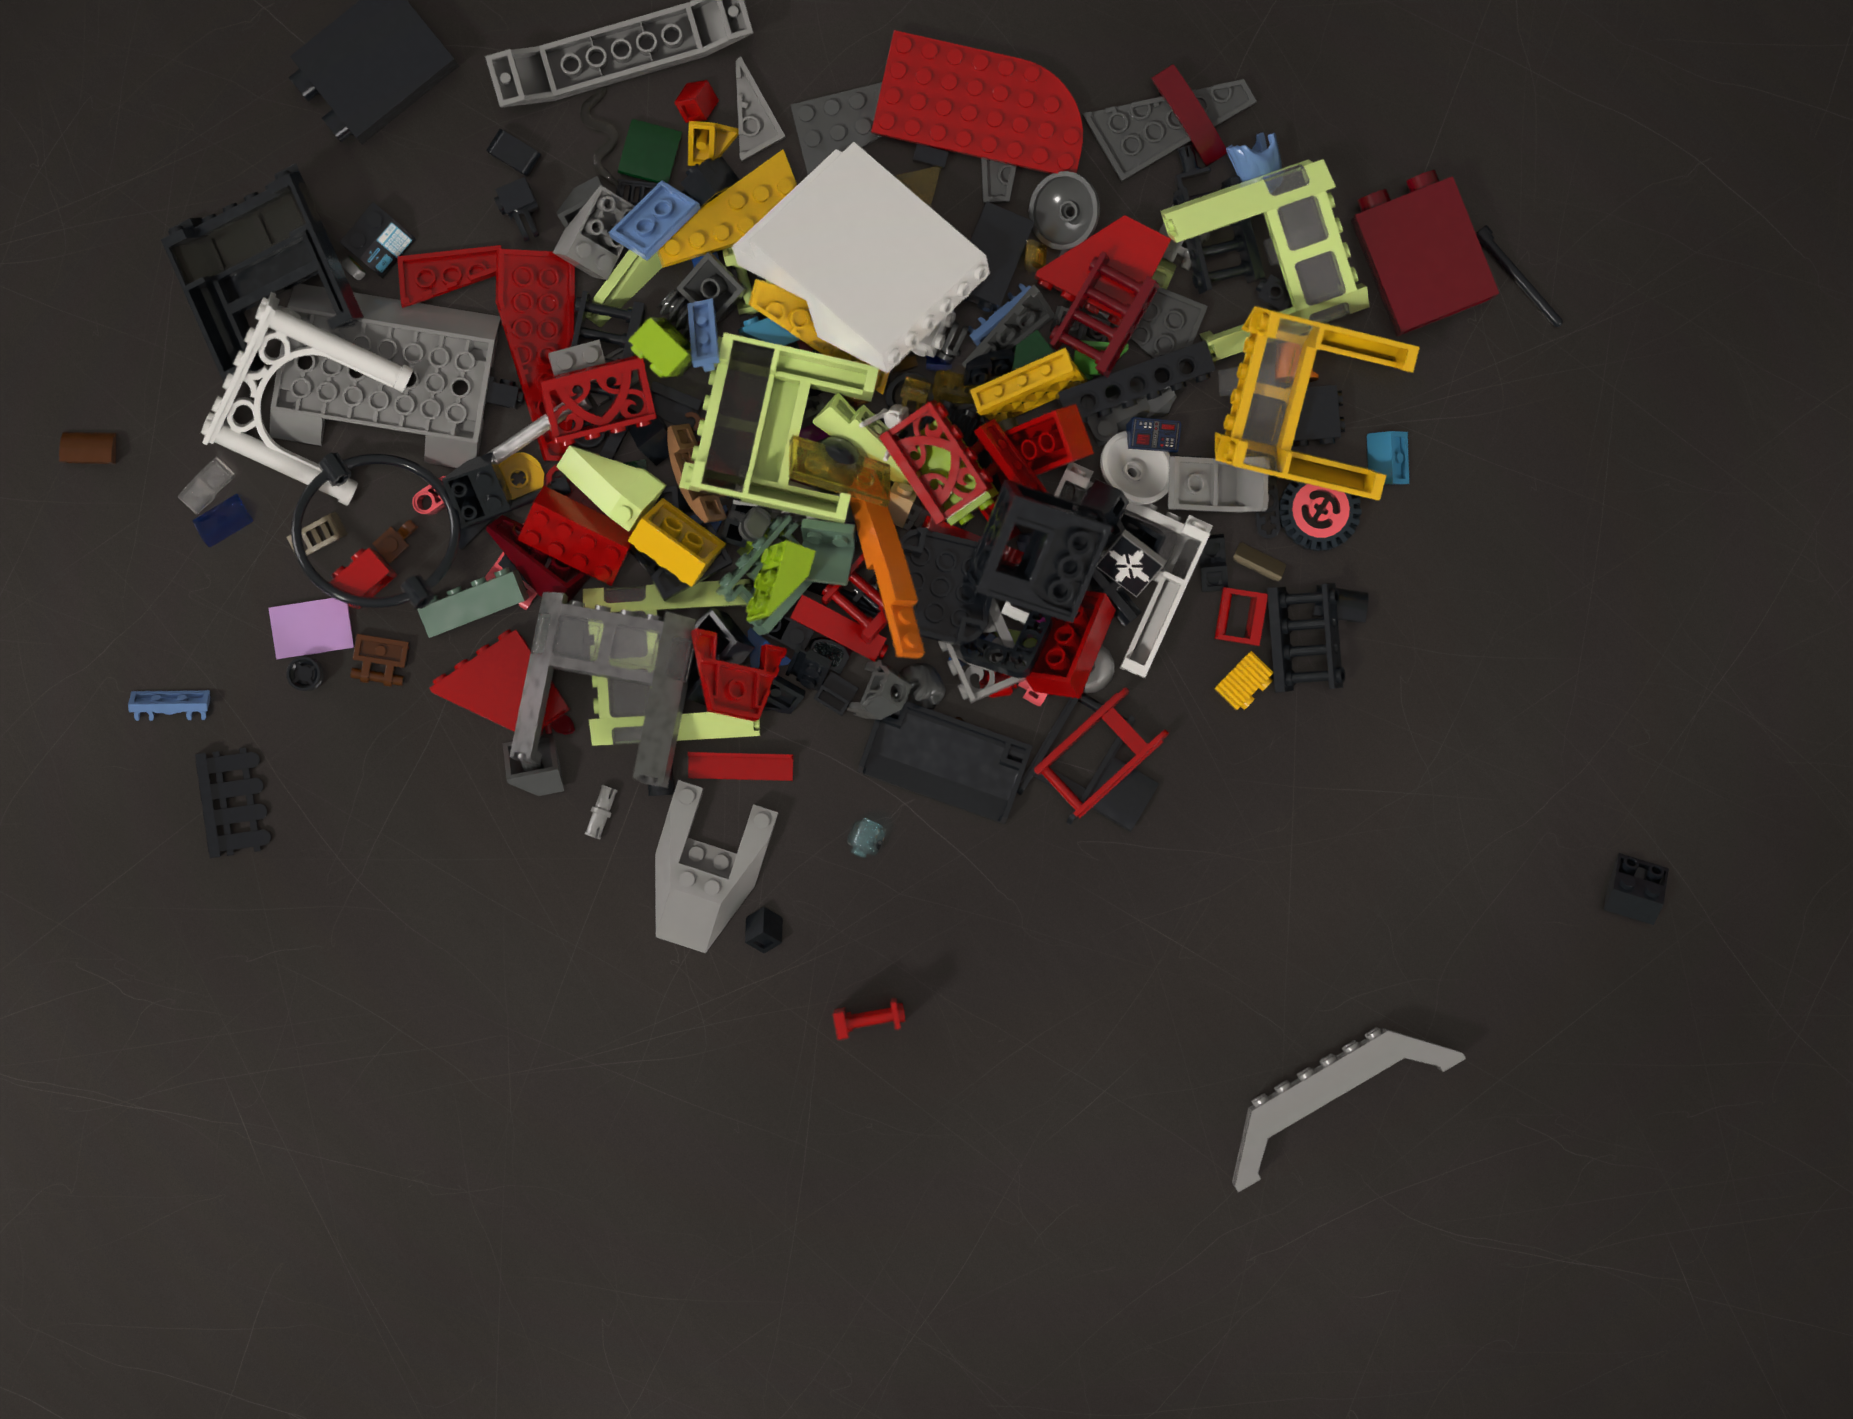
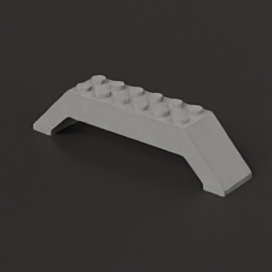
M692 0L544 45L513 50L508 49L485 56L500 108L556 101L700 59L752 35L753 30L744 0Z
M1376 1027L1364 1034L1366 1039L1358 1043L1354 1040L1342 1047L1343 1052L1335 1056L1332 1053L1319 1061L1321 1065L1317 1068L1307 1067L1296 1074L1298 1079L1291 1083L1285 1080L1274 1087L1276 1092L1269 1096L1265 1093L1261 1094L1251 1101L1253 1105L1248 1107L1232 1180L1234 1187L1240 1192L1261 1179L1258 1171L1269 1137L1400 1060L1406 1058L1436 1065L1439 1070L1444 1072L1465 1060L1464 1054L1452 1048L1385 1028L1380 1029Z

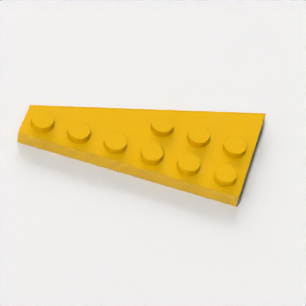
M784 149L708 202L657 251L662 267H668L704 256L709 251L713 253L732 247L797 186Z
M755 280L749 300L751 307L823 355L871 365L817 337L807 300L773 283ZM879 369L874 389L883 395L890 371L886 373Z

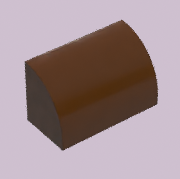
M63 432L59 447V462L116 464V433Z

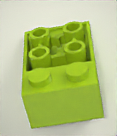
M788 540L768 546L761 557V563H763L761 573H758L754 581V588H756L754 596L749 600L746 608L748 613L746 621L751 622L769 617L809 576L816 551Z

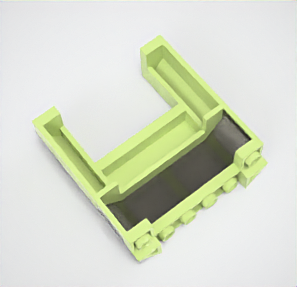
M724 333L723 337L718 336L720 363L714 364L717 370L711 371L708 384L713 385L711 395L706 394L702 410H706L707 414L705 421L700 420L697 435L701 436L700 445H694L691 460L695 461V463H684L679 488L831 522L845 523L850 494L840 492L839 497L788 485L810 388L834 394L839 392L843 396L871 402L879 369L863 363Z

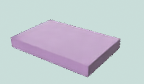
M329 598L269 608L277 660L355 648L347 603Z

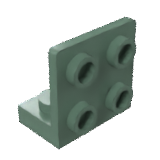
M803 518L801 525L802 546L816 551L809 576L804 581L848 585L857 542L855 525Z

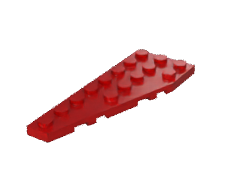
M497 249L496 305L532 422L546 414L537 379L554 375L548 353L569 348L572 344L574 335L575 266L555 255L553 251ZM555 389L550 390L552 406L555 408L562 403V400ZM573 419L568 420L566 423L564 420L558 425L563 430H570ZM550 430L537 438L544 461H560L570 446H560L559 443H554Z

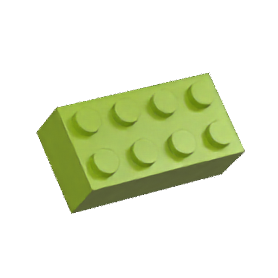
M650 317L628 340L633 345L630 349L639 358H647L652 363L649 367L659 377L682 376L693 364L690 341L679 330L677 331L666 318Z

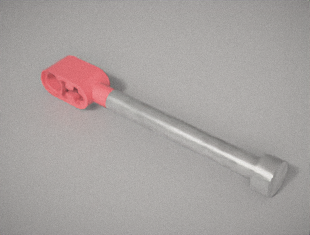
M576 386L572 391L577 393V395L571 398L573 400L582 394L583 390ZM588 397L578 404L586 411L592 408ZM562 402V403H560L558 406H556L555 408H553L554 412H555V410H557L560 406L564 405V403ZM570 409L560 414L558 424L564 421L566 416L572 412ZM544 414L488 453L493 452L497 463L500 464L550 430L547 415ZM442 476L438 479L442 482V479L446 476ZM430 484L417 492L412 500L413 508L418 513L426 515L438 513L445 508V505ZM426 496H430L432 505L429 509L425 510L422 506V501Z

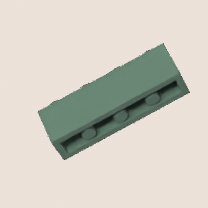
M509 567L495 572V578L486 581L485 576L470 582L472 586L470 588L462 590V587L458 586L446 591L448 596L441 599L435 595L429 605L422 609H417L428 637L431 638L527 600L529 596L518 569L510 572Z

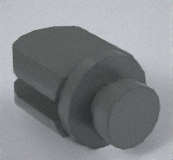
M954 321L942 347L943 351H940L938 354L941 359L951 363L954 356H960L961 351L959 348L969 328L964 325L954 346L950 343L959 325L956 321Z
M758 505L757 507H752L747 512L738 527L743 539L753 542L764 536L771 525L772 508Z

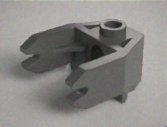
M878 660V662L868 661L864 669L872 671V676L861 702H850L846 710L854 712L853 715L861 718L881 720L902 710L912 686L900 672L881 660Z

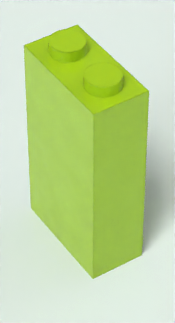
M936 420L929 424L931 430H936ZM924 428L923 430L920 431V432H921V435H926V434H925V428ZM943 432V434L940 436V438H944V439L949 440V439L947 438V436L945 435V433ZM915 445L918 452L912 451L911 457L914 460H919L921 457L920 447ZM925 445L927 458L924 466L920 469L922 474L938 473L948 479L951 453L940 447ZM961 459V468L967 467ZM966 474L964 481L968 485L957 483L955 487L962 492L970 493L974 490L976 481L973 476ZM933 479L930 483L931 488L934 490L938 488V483L943 488L945 484L938 479ZM991 482L993 488L951 516L947 520L951 526L960 523L962 526L974 518L972 514L979 508L983 511L995 502L992 498L997 496L999 492ZM952 492L943 506L948 510L963 498Z

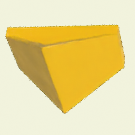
M689 121L688 166H694L697 163L700 165L708 158L715 160L721 157L739 135L738 128L718 123Z

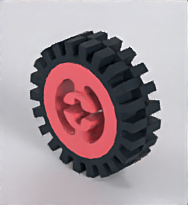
M1292 480L1284 489L1279 502L1281 526L1285 529V534L1295 544H1299L1307 550H1331L1347 541L1359 525L1362 510L1360 509V497ZM1317 491L1331 495L1338 506V514H1334L1332 503L1330 501L1327 502L1323 508L1326 515L1321 514L1315 522L1317 523L1324 522L1325 520L1330 522V527L1324 529L1310 526L1302 515V506L1307 507V515L1310 519L1315 515L1317 510L1314 508V505L1319 506L1325 499L1323 497L1314 500L1310 499L1309 495Z

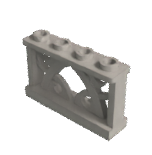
M992 598L988 616L989 623L986 625L983 633L997 632L998 637L992 642L1013 648L1015 645L995 598ZM938 641L942 652L948 651L951 658L947 663L952 675L958 674L962 683L958 685L963 700L968 698L970 703H974L1026 680L1025 678L1010 677L994 684V672L996 671L966 662L961 655L960 645L952 646V644ZM995 655L996 662L1003 658V655L1001 657ZM959 660L970 665V667L966 669L965 673L960 665ZM1022 661L1020 664H1015L1017 669H1019L1021 665L1024 666ZM983 670L989 671L990 679L986 687L978 689L972 686L970 682L972 674H978L980 682L984 676Z

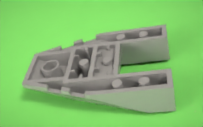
M678 780L655 854L656 937L706 953L755 887L779 812L753 804L738 852L734 853L688 838L705 788Z

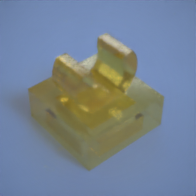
M906 377L900 397H903L902 406L906 407L907 401L910 399L917 402L916 410L920 409L922 403H926L931 383Z

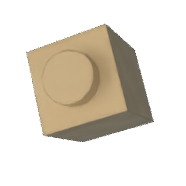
M894 482L886 499L893 523L901 528L904 527L917 497L913 488L906 483Z

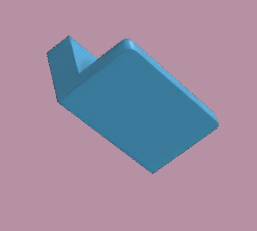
M1387 431L1368 433V468L1386 475L1384 485L1409 484L1408 432Z

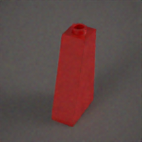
M804 595L799 599L790 617L792 620L873 662H876L877 658L882 660L889 647L885 644L887 638L879 634L870 644L866 643L861 638L862 625Z

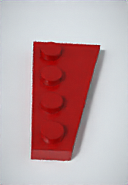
M496 245L397 256L402 308L496 276V250L502 249V246Z

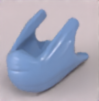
M1264 132L1256 134V143L1252 149L1246 145L1233 146L1232 144L1226 148L1241 183L1282 169L1275 133L1268 135L1270 143L1268 149ZM1282 174L1264 180L1271 195L1283 184L1284 177Z

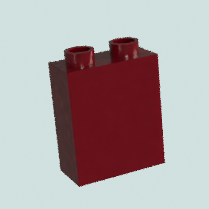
M1435 169L1407 180L1406 183L1410 193L1391 200L1387 189L1379 190L1360 198L1357 202L1361 213L1355 214L1351 219L1352 226L1397 337L1494 299L1499 294L1453 176L1440 181Z

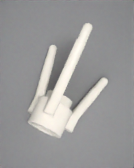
M895 404L889 410L883 408L880 413L861 422L859 427L863 428L884 418L886 426L891 429L909 416V408L901 404ZM886 450L883 458L885 462L888 461L890 457V453L888 452V450Z

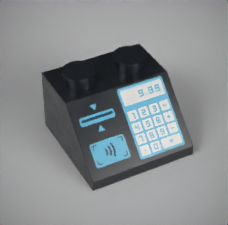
M373 202L340 243L381 278H384L398 262L397 256H403L416 238Z

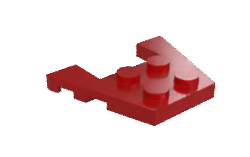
M698 628L691 630L707 711L749 721L759 720L771 692L769 689L773 679L778 675L780 670L778 667L782 658L787 653V648L770 644L762 645L760 668L756 669L716 660L717 633Z

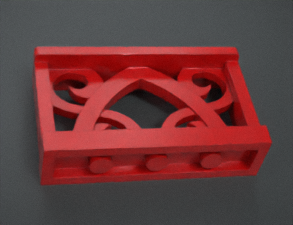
M637 355L537 379L552 441L559 443L560 446L575 443V438L584 436L585 440L598 438L601 436L600 432L608 430L611 433H619L626 430L625 426L636 424V427L652 424L651 420L657 418L644 359L639 358ZM637 369L641 390L629 389L632 370ZM615 377L616 382L613 385H620L619 389L608 387L606 384L607 379ZM595 379L604 391L617 394L610 408L602 416L594 415L578 405L587 397L590 391V381ZM580 385L583 392L573 400L571 397L577 395V393H573L572 389L574 386ZM554 389L564 403L555 412L549 393L550 390ZM628 394H635L641 397L643 408L640 412L636 414L628 412L629 405H636L631 399H626ZM570 409L572 412L566 416L565 423L573 419L575 426L570 430H563L558 425V418L563 411ZM620 411L624 418L613 420ZM583 420L595 425L583 427Z
M933 400L881 434L879 438L935 523L941 524L990 491L993 486L991 485L992 478L986 469H981L977 464L976 460L978 457L970 446L966 447L962 441L963 434L955 424L952 425L948 420L947 416L949 414L947 409L941 402L937 403ZM925 416L933 417L937 422L936 430H931L929 423H927L925 426L926 435H921L919 428L921 419ZM913 423L915 436L900 440L896 434ZM943 432L945 433V435L947 436V438H948L949 440L944 439V438H940V436L943 434ZM915 445L920 447L921 457L919 460H914L911 457L912 451L918 452ZM925 445L940 447L951 453L948 479L938 473L922 474L920 469L924 466L927 458ZM961 459L967 467L961 468ZM966 474L973 476L976 481L975 488L970 493L962 492L955 487L957 483L968 485L964 481ZM933 479H938L942 483H944L945 486L943 488V486L938 483V488L934 490L931 488L930 483ZM952 492L963 498L948 510L943 506Z

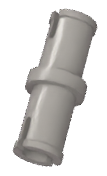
M605 785L601 786L595 807L592 806L591 808L593 813L587 830L584 833L585 835L601 839L606 820L611 817L610 809L618 790Z

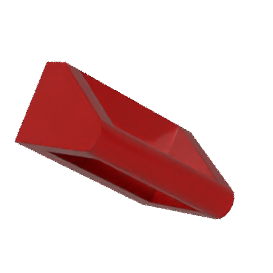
M1223 587L1214 639L1260 646L1268 594ZM1232 594L1251 598L1244 638L1225 635Z

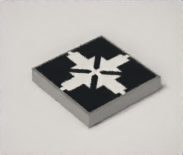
M1124 530L1100 558L1096 567L1135 597H1138L1167 561L1127 530Z

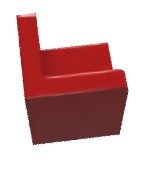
M708 80L687 83L674 103L684 121L689 123V121L707 120L719 100Z

